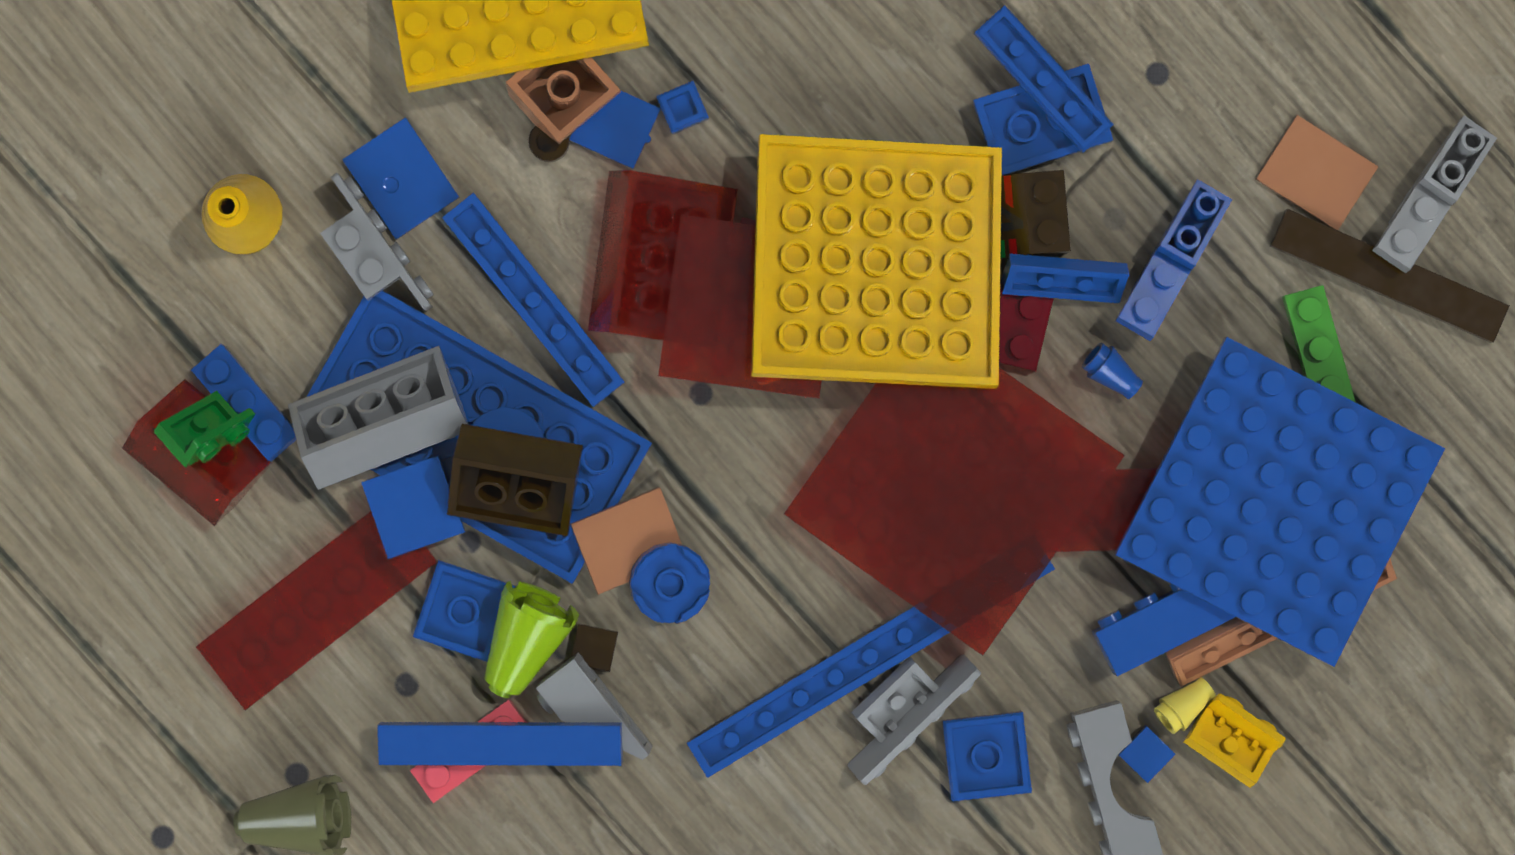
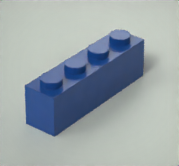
M1169 584L1172 591L1160 597H1157L1155 592L1150 593L1133 602L1136 609L1124 615H1121L1120 611L1117 610L1097 620L1100 627L1092 630V633L1112 673L1119 676L1235 618V616Z

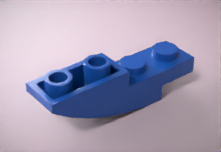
M1196 180L1131 289L1128 299L1115 320L1116 322L1148 341L1154 338L1191 270L1196 266L1233 199L1204 182Z

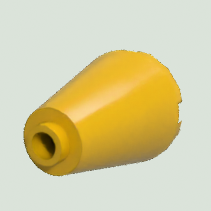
M236 174L223 178L209 190L202 206V222L208 237L219 248L234 254H252L266 248L280 230L283 207L276 191L267 182L253 175Z

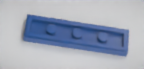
M1005 5L975 31L974 35L1082 154L1114 125Z

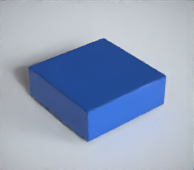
M694 81L656 96L672 134L709 119Z
M1146 725L1131 739L1132 743L1118 754L1147 783L1176 755Z

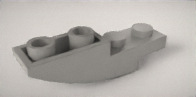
M1465 115L1461 117L1388 222V227L1372 251L1404 273L1411 270L1450 207L1461 196L1497 137Z

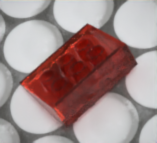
M633 170L609 171L588 331L717 348L723 291L738 189Z

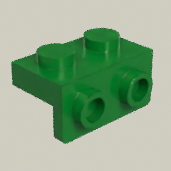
M215 391L160 422L154 433L186 468L199 460L202 463L211 460L228 443L231 446L240 443L249 434L250 429L248 426L255 413L251 408H248L237 414L218 391Z

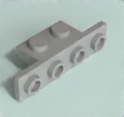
M338 173L331 176V179L348 201L353 211L320 234L362 294L369 301L402 278L421 307L426 312L430 310L433 306L428 299L434 294L420 275L415 279L412 278L405 268V265L410 263V260L399 244L396 242L390 246L382 232L387 230V227L373 209L367 213L358 200L364 195L351 176L345 180Z
M960 655L933 681L911 657H908L851 712L875 738L848 763V768L864 785H867L872 779L879 777L885 771L887 765L901 751L908 749L915 742L916 737L930 723L937 721L956 698L971 689L975 680L981 675V672L965 655Z

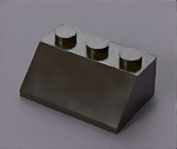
M462 424L453 456L447 515L568 536L583 445Z

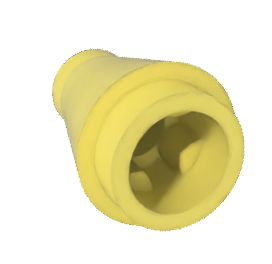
M1200 677L1195 682L1160 698V704L1154 708V712L1163 726L1169 732L1175 734L1179 730L1185 731L1207 703L1216 695L1209 683Z

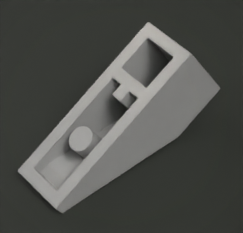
M576 653L541 679L536 689L539 692L537 698L549 714L555 712L559 719L564 722H622L623 751L642 760L650 754L653 745L579 653Z

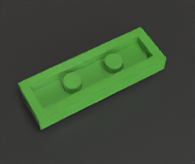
M1321 285L1282 296L1303 375L1356 402L1324 286Z

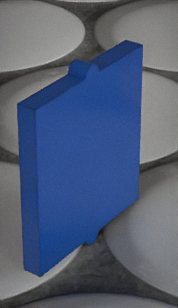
M621 91V93L571 134L569 140L634 169L645 143L651 142L649 134L661 108Z

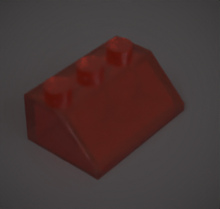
M184 379L137 421L122 449L213 526H216L242 500L274 460L272 462L268 461L246 436L235 446H231L229 443L224 445L211 460L205 463L199 460L185 468L154 433L160 422L206 397Z

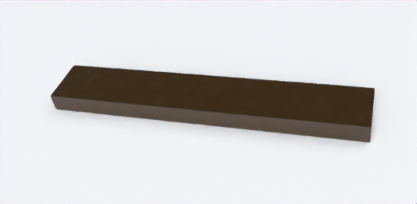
M1290 209L1285 210L1270 247L1489 343H1494L1510 306L1416 264L1412 266L1411 270L1404 273L1372 250L1375 246Z

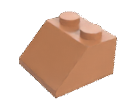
M592 57L518 71L505 82L510 98L534 125L558 144L621 93L618 86Z

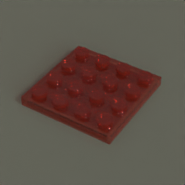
M680 215L658 376L819 399L822 380L751 377L756 225Z

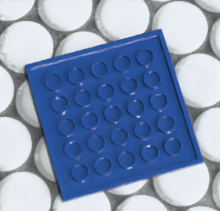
M1225 337L1114 555L1335 667L1445 448L1270 358Z

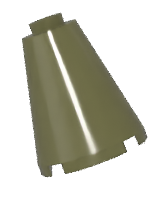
M326 775L242 803L239 811L234 815L235 833L241 836L242 840L248 844L317 855H343L347 847L341 848L343 838H349L351 835V808L347 791L339 792L336 783L343 782L337 775Z

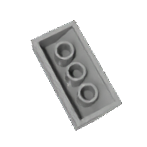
M439 346L288 404L300 457L318 490L447 439L454 438L459 435L462 424L468 425L462 402Z

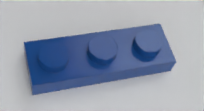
M1009 254L1000 284L1002 294L1120 303L1129 277L1127 263Z
M220 344L191 369L211 394L218 391L237 414L248 408L253 410L255 416L248 426L250 432L247 437L268 461L272 462L296 441L291 422L225 345Z

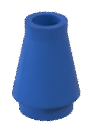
M1099 343L1088 354L1082 364V368L1088 372V378L1122 394L1127 399L1132 398L1143 384V380L1134 373L1113 346L1107 347L1104 343Z

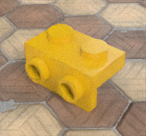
M1218 694L1202 709L1186 736L1184 743L1251 788L1257 783L1273 753L1282 747L1286 738L1278 733L1275 726L1270 722L1258 719L1246 711L1238 700Z

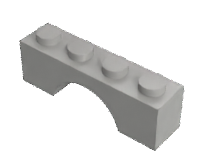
M1116 700L1072 712L1073 723L1066 724L1072 747L1080 746L1084 762L1077 763L1083 786L1090 785L1094 801L1088 802L1094 826L1101 824L1105 840L1099 841L1101 854L1163 855L1154 821L1150 817L1135 815L1124 810L1117 803L1111 790L1110 774L1113 763L1118 754L1132 743L1121 702Z

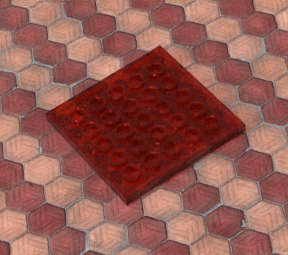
M999 368V386L996 389L876 383L789 505L784 515L983 656L1125 455L1001 368Z

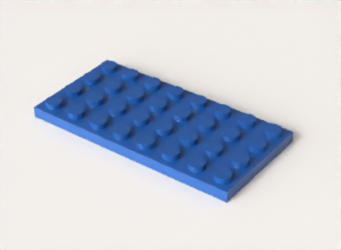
M381 291L369 301L363 296L307 397L439 346L462 402L468 425H472L478 417L488 410L509 407L522 410L533 417L544 432L546 439L583 445L570 524L618 504L652 445V442L384 291ZM458 436L370 470L379 475H384L429 458L440 456L450 485L453 456ZM461 517L462 522L572 584L585 564L571 525L569 526L568 536Z

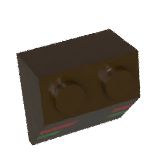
M1064 170L1002 176L1000 259H1008L1009 254L1049 256L1070 252Z

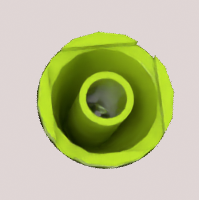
M511 581L506 583L501 593L484 676L486 682L490 684L488 688L491 692L503 698H511V695H521L575 627L579 613L572 605L566 611L558 605L561 598L554 593L526 582L519 581L516 588H512Z

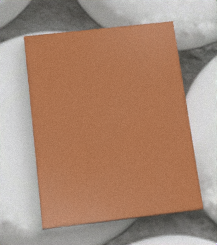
M1296 115L1256 180L1327 226L1339 230L1378 169V166L1299 115Z
M660 487L570 524L598 595L629 582L633 565L642 553L654 545L669 542L682 545Z

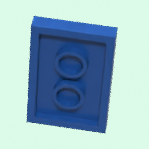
M1089 63L1066 70L1065 72L1105 115ZM1021 85L973 100L986 146L1002 148V176L1081 152ZM1110 129L1088 149L1112 142L1113 137Z

